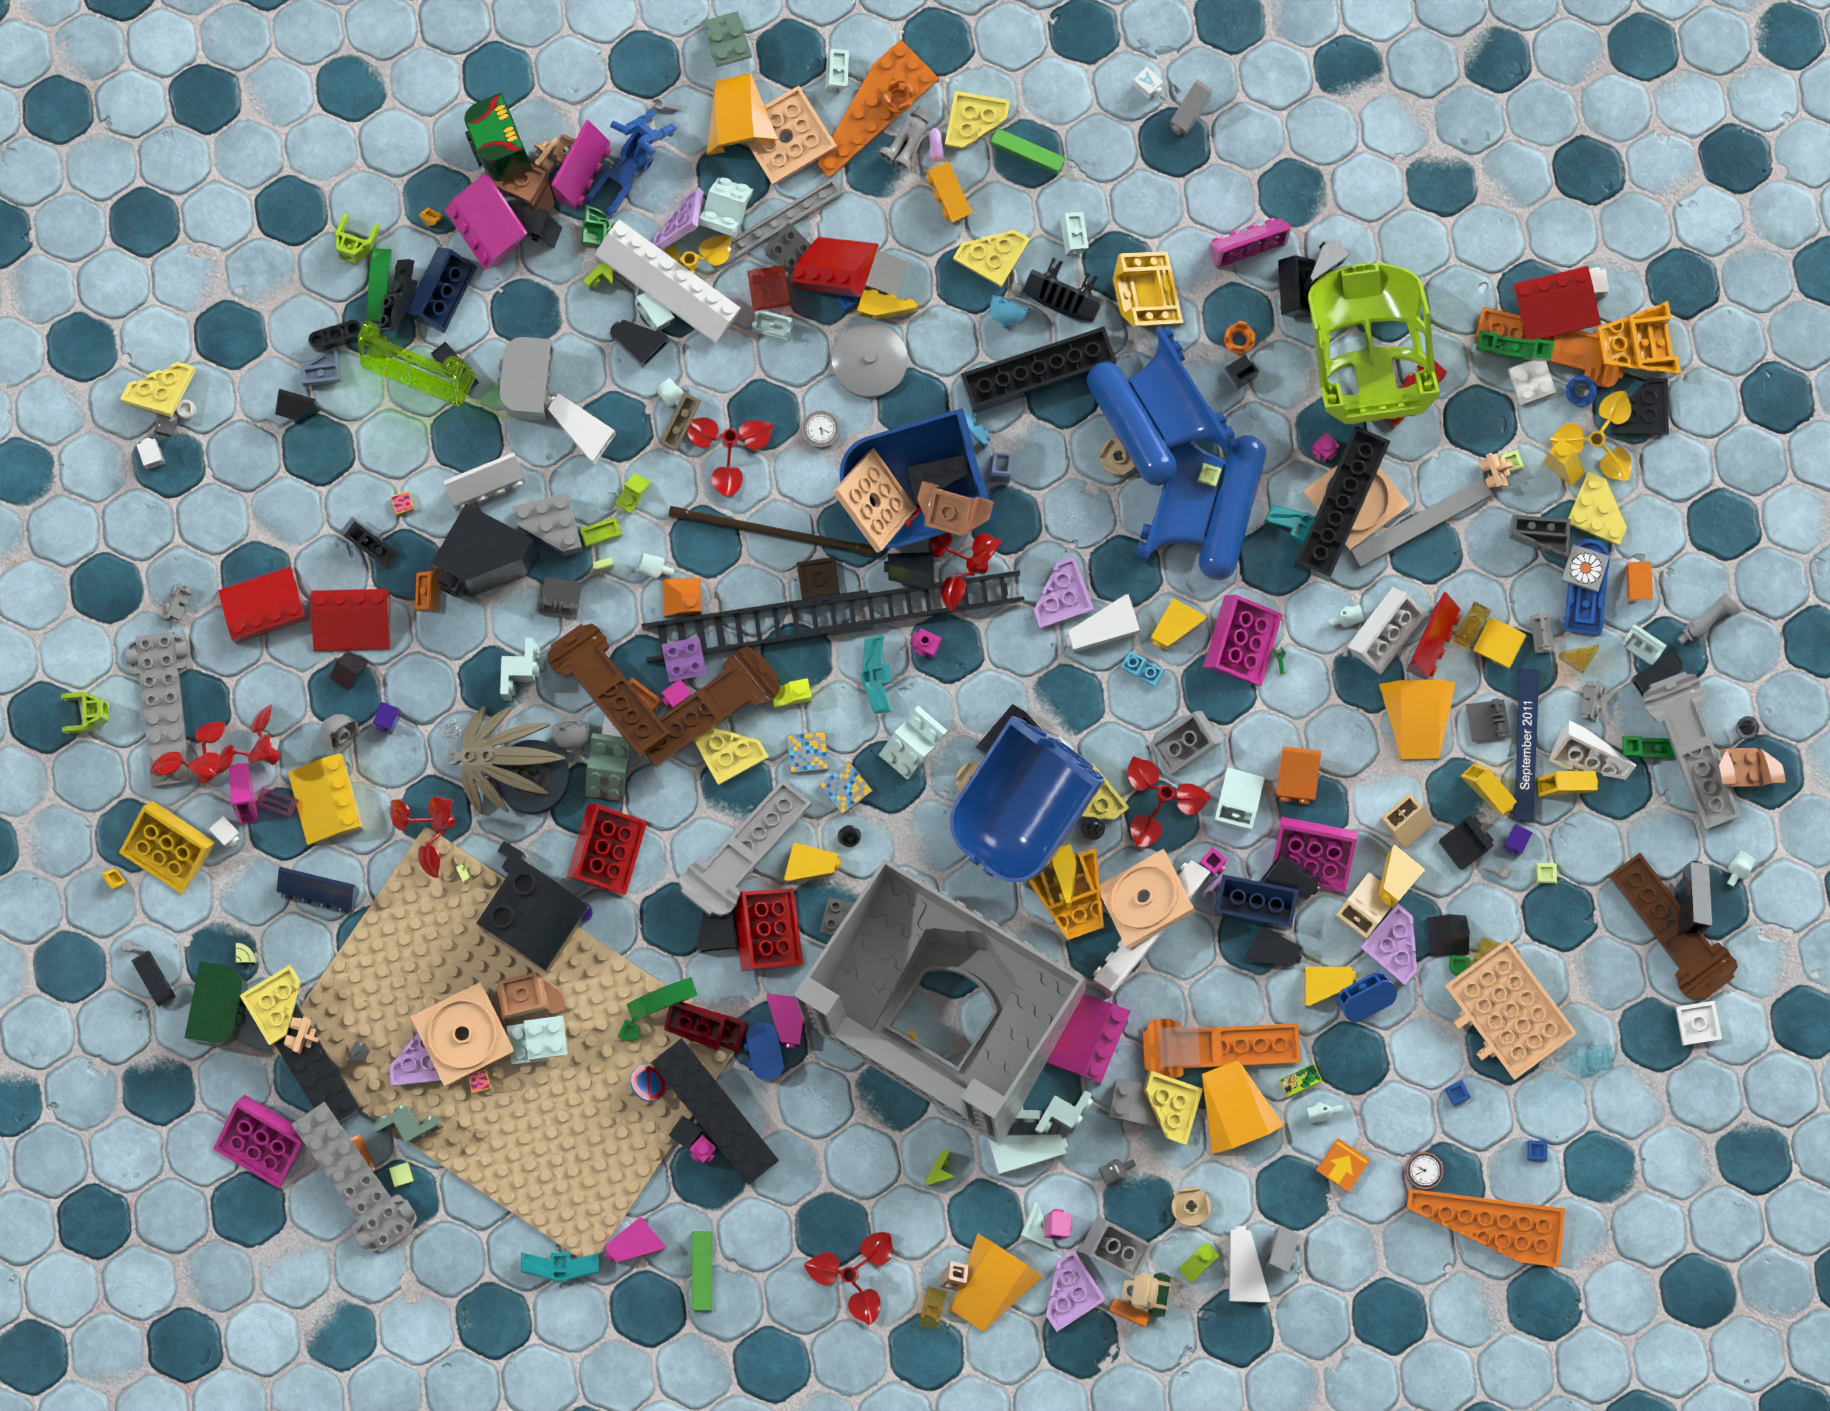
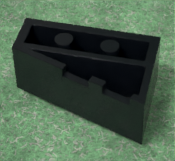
M507 202L527 231L526 236L533 237L532 240L538 242L539 239L546 241L549 247L555 248L562 227L550 216L548 211L543 209L536 211L527 205L521 207L515 202Z
M964 455L907 467L914 505L919 504L917 498L922 481L938 485V489L943 490L967 476Z

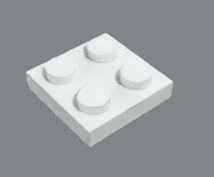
M1530 360L1507 369L1519 405L1556 392L1546 361Z
M1715 1001L1675 1007L1682 1046L1722 1039Z

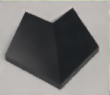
M282 389L278 391L275 415L292 419L297 424L321 410L314 398Z
M1446 914L1427 918L1430 957L1469 954L1470 931L1466 915Z

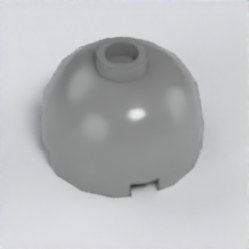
M335 714L324 720L320 737L323 744L331 752L336 751L339 753L352 745L354 741L351 739L354 737V734L358 735L359 726L349 716Z
M569 721L551 726L555 743L559 747L567 749V752H577L578 748L584 746L590 738V723L582 721V725H578L576 721Z

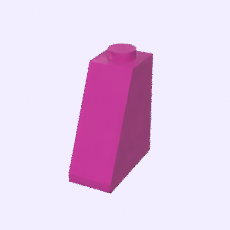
M248 763L230 765L231 804L240 825L258 822L252 773Z
M767 993V1000L781 1044H785V1048L796 1049V1046H801L804 1022L794 996Z
M639 1217L604 1247L607 1250L604 1254L611 1262L615 1260L617 1263L663 1251L667 1247L642 1217Z

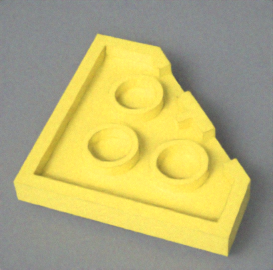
M955 91L945 146L965 149L1007 121L1010 100Z
M1010 230L1006 233L962 242L953 260L1002 288L1030 242V238L1016 230Z
M173 363L170 368L163 371L157 370L146 375L147 378L128 383L120 400L122 403L172 417L196 369L194 366L184 363Z
M1587 472L1568 519H1571L1570 526L1619 546L1627 526L1606 479Z
M712 728L694 741L718 786L769 758L760 740Z
M1092 763L1091 765L1094 766L1093 769L1096 770V771H1098V772H1100V771L1096 768V766ZM1104 777V783L1081 817H1096L1114 821L1126 812L1129 807Z
M291 965L240 995L270 1046L288 1035L301 981Z
M1148 1071L1143 1091L1166 1139L1187 1145L1203 1089L1153 1071Z

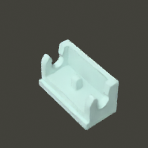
M829 50L826 60L825 91H831L833 88L843 91L847 87L849 50Z
M1083 212L1065 213L1060 219L1065 255H1072L1073 252L1077 251L1081 254L1089 248Z
M644 292L636 297L635 306L652 330L659 332L669 326L671 321L674 320L670 310Z
M756 309L754 322H752V332L788 341L793 326V318Z
M1636 624L1633 625L1620 644L1650 665L1656 662L1667 646Z

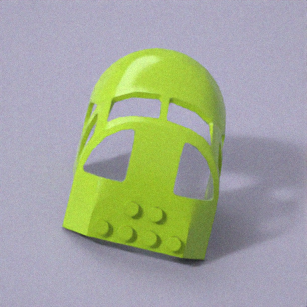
M1364 263L1334 270L1313 284L1309 291L1308 299L1325 411L1345 424H1358L1367 421L1375 422L1381 419H1396L1403 416L1412 417L1423 414L1440 396V390L1434 368L1430 311L1419 277L1410 270L1400 266L1384 263ZM1421 307L1423 310L1424 322L1419 317ZM1380 321L1406 322L1413 347H1374L1371 323ZM1363 324L1367 348L1348 352L1331 359L1330 333L1343 327ZM1419 331L1425 336L1426 356L1422 351ZM1394 359L1412 361L1424 367L1422 371L1415 372L1416 384L1405 388H1397L1392 363ZM1351 365L1354 368L1359 393L1356 395H1344L1341 393L1340 384L1331 383L1328 379L1336 371Z

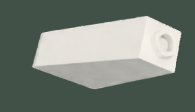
M558 393L556 397L553 396L547 405L549 406L548 411L586 458L595 465L616 436L615 430Z
M1129 594L1122 596L1069 630L1068 637L1065 638L1068 649L1072 648L1074 653L1139 634L1140 629Z
M1234 1226V1230H1230L1229 1302L1269 1303L1270 1298L1251 1230H1246L1245 1226Z

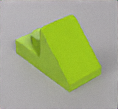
M602 262L583 280L584 285L589 290L593 287L597 288L604 278L614 288V269Z
M634 473L625 482V488L615 502V505L632 515L651 482Z
M942 1149L925 1185L931 1186L955 1178V1176L941 1170L942 1167L947 1168L951 1160L949 1151Z
M1205 1242L1178 1270L1192 1283L1220 1255Z

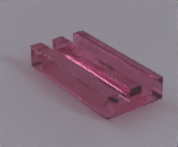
M262 787L256 806L292 818V813L296 809L295 805L298 804L299 800ZM267 793L291 801V804L265 797L264 794ZM262 800L282 806L284 808H287L288 812L263 804L261 802Z

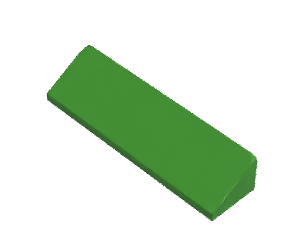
M999 128L990 141L991 146L1056 175H1059L1066 160L1065 157Z
M692 1231V1311H712V1231Z

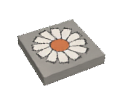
M1573 544L1561 581L1598 593L1609 556Z

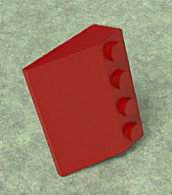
M817 237L796 263L790 282L802 290L862 297L879 244Z
M1588 266L1513 284V292L1525 339L1535 341V339L1550 338L1601 325Z
M291 566L218 590L227 627L235 644L308 620Z
M388 589L311 591L313 651L390 649V592Z
M1443 592L1406 669L1407 672L1424 680H1427L1429 676H1434L1437 669L1435 662L1437 659L1441 660L1445 649L1442 647L1445 642L1449 643L1453 632L1450 630L1453 625L1457 626L1461 615L1458 614L1460 608L1448 593Z
M588 804L566 878L626 895L647 821L598 804Z
M794 888L741 891L734 908L741 972L803 965Z

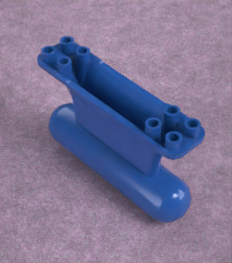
M1169 326L1164 329L1161 327L1156 328L1158 336L1156 353L1148 365L1134 376L1127 379L1114 362L1097 363L1089 371L1086 381L1090 392L1139 474L1149 485L1155 486L1166 484L1173 479L1177 463L1170 449L1191 441H1209L1219 445L1227 454L1233 452L1232 448L1238 445L1234 438L1235 433L1231 426L1227 427L1225 423L1226 419L1223 413L1214 414L1182 364V361L1185 360L1181 352L1183 349L1178 340L1175 341L1173 339L1174 334Z
M1249 435L1237 437L1235 440L1238 445L1232 448L1233 452L1227 454L1226 459L1210 454L1197 445L1195 441L1170 449L1176 460L1177 469L1173 479L1163 485L1152 525L1145 523L1143 525L1140 539L1147 540V543L1139 541L1135 557L1142 558L1141 562L1147 563L1152 553L1165 545L1174 543L1197 544L1202 546L1199 556V567L1205 576L1212 580H1223L1233 575L1266 459V448L1261 440ZM1203 463L1222 469L1216 488L1197 482Z

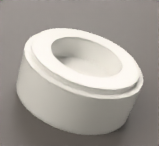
M185 399L180 401L176 412L182 419H191L196 413V407L192 401Z

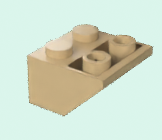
M1411 793L1405 796L1379 820L1404 850L1434 825L1423 806Z

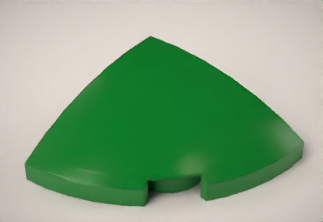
M586 205L581 245L599 247L615 223L611 225L610 221L606 219L607 214L597 208Z

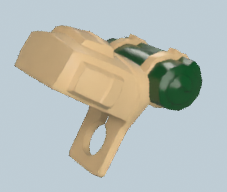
M1160 1272L1154 1274L1152 1278L1150 1274L1139 1273L1135 1276V1281L1124 1280L1122 1299L1131 1301L1137 1309H1148V1313L1155 1318L1164 1317L1168 1309L1166 1305L1169 1287H1171V1276ZM1134 1285L1131 1297L1128 1295L1127 1290L1129 1286Z

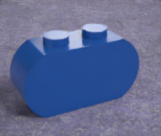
M1374 972L1342 989L1337 997V1005L1349 1021L1360 1022L1392 1005L1397 997V988L1385 973Z
M767 1022L756 1023L748 1029L746 1033L747 1040L743 1041L745 1052L750 1053L751 1059L747 1060L749 1071H753L754 1075L762 1081H774L785 1070L777 1029Z

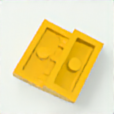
M1489 617L1473 652L1491 659L1493 663L1510 669L1526 638V634Z

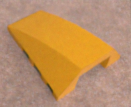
M751 73L715 81L707 156L725 152L724 146L755 139L760 144L778 140Z
M1668 301L1598 327L1604 365L1680 375L1678 355L1673 356L1667 325L1671 320Z
M1439 679L1399 680L1379 684L1401 760L1440 759L1455 682Z
M1096 848L1074 854L1077 870L1071 908L1069 909L1066 908L1065 903L1061 904L1058 893L1061 890L1059 886L1054 884L1052 875H1055L1053 868L1049 869V866H1047L1041 874L1028 880L1067 940L1104 927Z
M1239 1060L1202 1074L1212 1154L1236 1148L1269 1135L1284 1126Z
M977 1233L967 1262V1284L957 1291L951 1311L984 1332L1043 1276Z

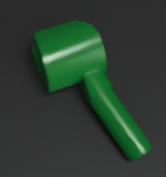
M1280 646L1281 652L1277 654L1276 649L1273 647L1272 654L1278 660L1280 674H1285L1283 658L1286 652Z

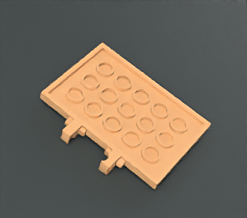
M1508 939L1444 985L1462 1009L1458 1012L1460 1017L1453 1021L1454 1025L1459 1029L1467 1022L1470 1026L1473 1024L1485 1040L1483 1042L1485 1047L1476 1053L1480 1060L1489 1055L1491 1058L1497 1056L1514 1080L1577 1034Z

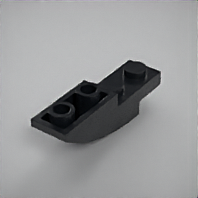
M397 260L392 293L385 294L383 300L380 332L394 331L409 310L417 285V281L412 279L414 260Z

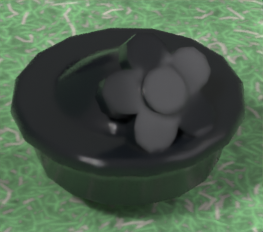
M1744 716L1737 722L1736 732L1742 739H1752L1759 732V723L1754 717Z
M1088 818L1082 824V834L1089 840L1099 839L1105 832V825L1099 818Z
M846 825L839 830L837 838L843 846L853 847L859 843L861 832L856 826Z

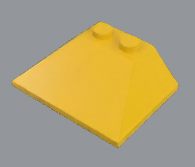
M1168 252L1119 254L1113 275V283L1120 315L1134 327L1182 324L1183 319Z

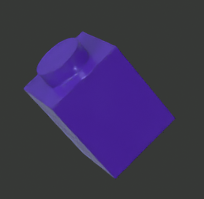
M381 702L373 724L377 727L376 730L386 734L387 731L393 733L401 710Z
M1515 824L1503 845L1506 848V852L1513 856L1521 855L1533 832Z

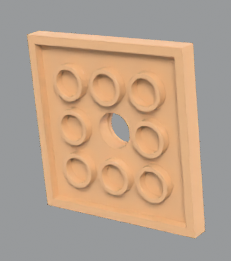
M799 86L765 105L778 140L760 144L757 139L746 141V144L773 186L837 149L834 140ZM783 132H790L793 134V139L788 143L780 141V135Z
M874 448L867 451L833 491L876 553L884 549L905 521L917 509ZM870 496L875 501V507L870 503Z
M1337 466L1303 490V494L1317 511ZM1380 467L1345 543L1348 551L1359 545L1410 506Z
M1164 849L1100 884V895L1128 950L1196 912ZM1150 892V898L1146 902L1138 901L1142 893Z
M481 982L411 1016L444 1087L515 1052ZM464 1026L469 1030V1036L466 1040L460 1041L455 1037V1032L459 1027Z

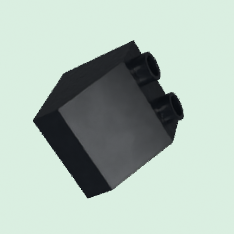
M465 503L431 563L438 574L435 580L441 584L439 588L459 599L463 591L471 596H476L528 576L540 554L532 538Z
M519 858L476 924L485 934L548 974L589 912L590 907L552 878Z

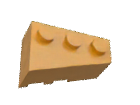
M949 161L942 162L923 171L929 186L934 191L935 200L937 203H940L943 209L941 212L946 221L949 220L952 223L972 213Z

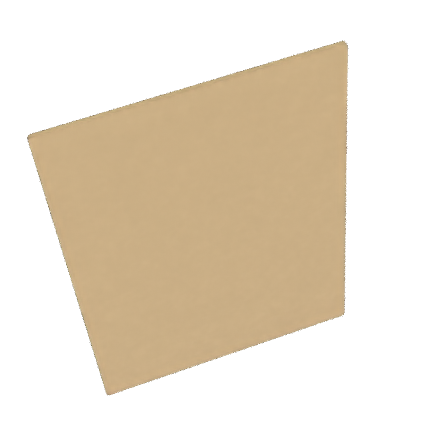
M425 827L300 1008L305 1017L312 1020L310 1025L313 1029H316L315 1033L363 1108L362 1112L376 1120L385 1114L387 1116L393 1114L395 1108L404 1105V1107L409 1106L413 1109L420 1124H422L421 1121L429 1116L438 1117L444 1127L413 1143L414 1147L577 1257L601 1253L675 1143V1140L669 1136L682 1115L689 1120L692 1117V1114L667 1083L666 1092L661 1099L655 1102L641 1100L631 1089L630 1077L632 1072L642 1065L653 1067L651 1062L682 1038L712 1077L717 1080L735 1051L722 1046L715 1050L665 1031L664 1026L669 1007L650 1014V1016L637 1022H633L639 1026L641 1032L640 1037L636 1041L627 1042L618 1038L625 1019L632 1022L627 1004L666 985L579 927L548 974L491 938L478 927L476 922L505 878L442 836H439L430 844L438 850L440 855L439 877L434 878L428 875L419 863L418 850L420 846H426V842L437 833L429 827ZM461 864H464L471 878V881L466 884L456 868ZM537 972L544 981L562 992L566 1011L549 1015L547 1009L508 1018L506 1021L507 1026L524 1024L526 1020L563 1016L568 1055L550 1057L551 1060L517 1065H511V1058L508 1055L478 1070H487L492 1089L473 1094L468 1076L444 1087L442 1081L391 1086L389 1066L418 1033L411 1016L479 982L482 983L490 1001H492L497 992L498 981ZM688 1000L684 1001V1003L694 1005ZM464 1026L459 1027L455 1032V1037L460 1041L466 1040L469 1036V1030ZM503 1026V1028H504V1030H505V1032H506V1034H507V1036H508L507 1026ZM358 1040L365 1043L369 1048V1054L364 1063L361 1064L354 1063L348 1059L351 1047ZM274 1044L272 1050L281 1056ZM397 1127L391 1129L392 1132L402 1138Z

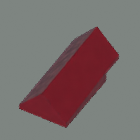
M684 1002L669 1006L664 1030L715 1050L722 1046L735 1052L740 1051L749 1028L747 1021Z

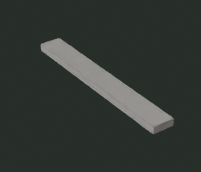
M834 178L829 179L731 239L730 256L724 264L712 266L715 272L778 235L788 222L794 225L842 196L843 192Z
M1482 478L1354 548L1350 552L1361 568L1492 496V493Z

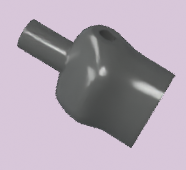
M158 413L154 433L165 437H173L175 428L179 423V417L176 414L169 417Z
M359 1040L356 1041L353 1047H351L348 1059L354 1063H364L369 1054L368 1046Z
M1115 1159L1098 1168L1105 1185L1108 1187L1127 1178L1126 1171L1135 1167L1136 1164L1133 1159L1125 1163Z

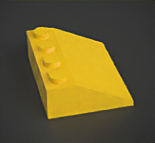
M341 753L321 758L288 772L307 845L364 830L345 759Z
M151 801L142 807L119 853L180 894H183L207 860L216 842L156 802Z

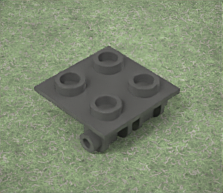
M788 222L764 251L768 258L773 259L791 276L796 263L811 246V243Z
M545 577L542 596L539 600V614L576 620L582 582Z
M1496 698L1492 699V701L1466 704L1472 742L1510 737L1504 699Z
M828 897L820 933L834 935L854 903Z

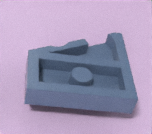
M337 346L333 347L329 353L323 356L321 354L312 362L301 366L303 387L341 382L339 350Z

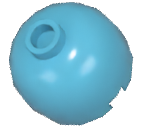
M995 295L992 297L989 308L992 318L997 321V325L1006 329L1008 325L1016 326L1020 324L1028 311V307L1023 304L1018 306L1013 300L1000 296L996 297Z

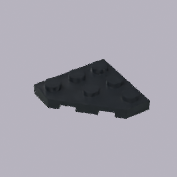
M1648 378L1628 398L1631 404L1629 419L1622 424H1615L1610 421L1611 435H1668V378Z

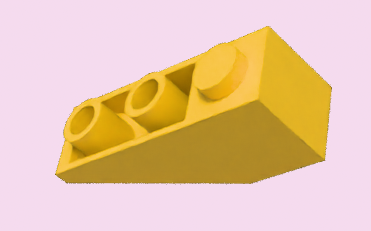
M868 289V291H863L857 315L872 320H880L916 313L918 311V304L912 299L905 298L902 300L893 294L883 295L879 294L877 290Z
M1071 844L1060 847L1048 865L1049 869L1053 868L1055 875H1052L1055 886H1059L1061 890L1058 893L1061 904L1065 903L1067 909L1071 908L1077 870L1076 858Z

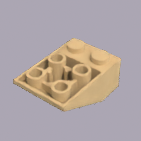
M1369 872L1334 917L1363 941L1368 938L1391 908L1390 905L1385 904L1378 896L1381 881Z

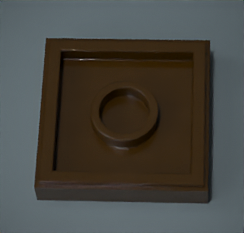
M834 557L796 562L802 599L840 594Z

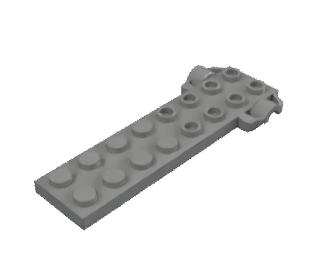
M174 632L136 636V640L128 644L125 656L132 674L140 675L149 769H151L153 763L160 756L168 752H180L182 755L181 759H184L189 764L179 670L185 669L187 666V642L184 637L175 635ZM180 764L179 769L169 775L150 773L152 787L191 782L190 770L184 764Z
M1685 671L1650 684L1649 689L1643 695V706L1655 722H1663L1703 830L1737 818L1740 816L1730 788H1725V785L1721 783L1718 769L1720 761L1699 708L1705 704L1704 690L1701 689L1700 680L1696 674H1686Z
M782 780L706 863L699 859L690 865L687 871L680 876L678 882L682 888L681 894L710 917L712 914L720 917L729 914L735 908L740 896V890L737 887L812 806V802Z
M325 1101L291 1124L358 1219L353 1224V1229L355 1230V1237L363 1249L369 1252L376 1250L382 1252L413 1231L412 1226L417 1220V1213L410 1206L408 1200L402 1198L401 1195L396 1194L393 1197L389 1195Z

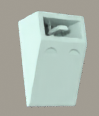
M1227 768L1213 823L1251 833L1265 777Z

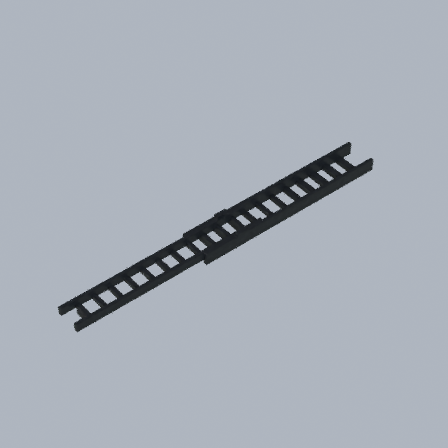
M1020 570L963 579L965 584L981 583L983 602L969 604L966 585V592L963 597L965 605L957 606L955 612L1024 602V596L1007 599L1008 589L1007 583L1004 581V578L1020 576ZM999 579L1002 600L988 602L985 581ZM944 582L934 583L935 589L942 588ZM912 586L869 593L868 590L824 595L802 600L643 623L641 626L642 630L658 628L661 655L646 657L647 664L665 661L662 644L668 643L665 628L668 626L677 625L678 639L681 641L686 639L684 624L695 622L703 655L734 651L745 646L754 648L873 630L874 624L954 612L950 611L947 607L932 610L929 589ZM924 591L927 611L913 613L910 598L911 592ZM905 593L908 614L894 616L891 595ZM887 596L890 617L875 619L872 598ZM867 599L870 620L856 622L853 601ZM848 602L851 622L837 624L834 604ZM829 605L832 625L818 627L815 607ZM791 608L795 635L781 637L777 610ZM811 608L814 628L799 630L796 610ZM772 611L776 638L762 640L758 613ZM754 614L757 641L744 642L740 615ZM734 617L738 639L737 644L726 645L722 618ZM703 621H715L717 647L707 648Z

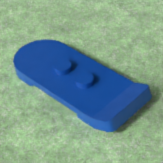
M1587 539L1579 542L1577 546L1608 555V563L1598 593L1568 584L1563 627L1568 632L1600 635L1604 623L1610 555L1603 543L1594 539Z

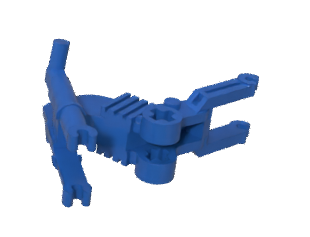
M649 109L645 115L639 116L637 119L627 123L626 126L614 120L610 124L611 128L622 132L626 136L632 135L621 147V158L615 160L614 169L606 170L595 187L586 196V200L592 203L593 199H596L610 178L622 185L623 189L605 213L610 218L613 213L617 212V209L633 188L631 180L638 174V171H647L653 163L654 158L652 155L655 153V149L650 144L662 140L666 136L672 137L674 135L673 132L677 129L673 124L658 131L647 126L646 124L651 123L653 117L657 114L652 109Z

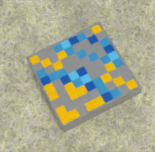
M825 731L787 735L790 773L829 770Z
M849 761L819 784L820 788L842 815L873 792Z

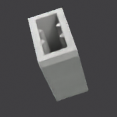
M1199 80L1194 82L1170 121V127L1177 135L1182 134L1183 136L1187 135L1211 100L1212 89Z

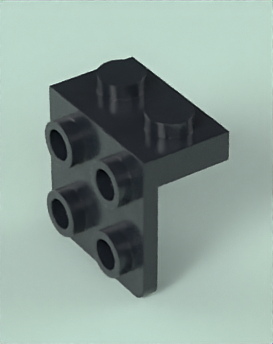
M1471 815L1439 839L1441 847L1460 870L1468 867L1494 846L1492 843L1494 842L1493 838L1488 832H1483L1480 828L1482 826L1480 821Z

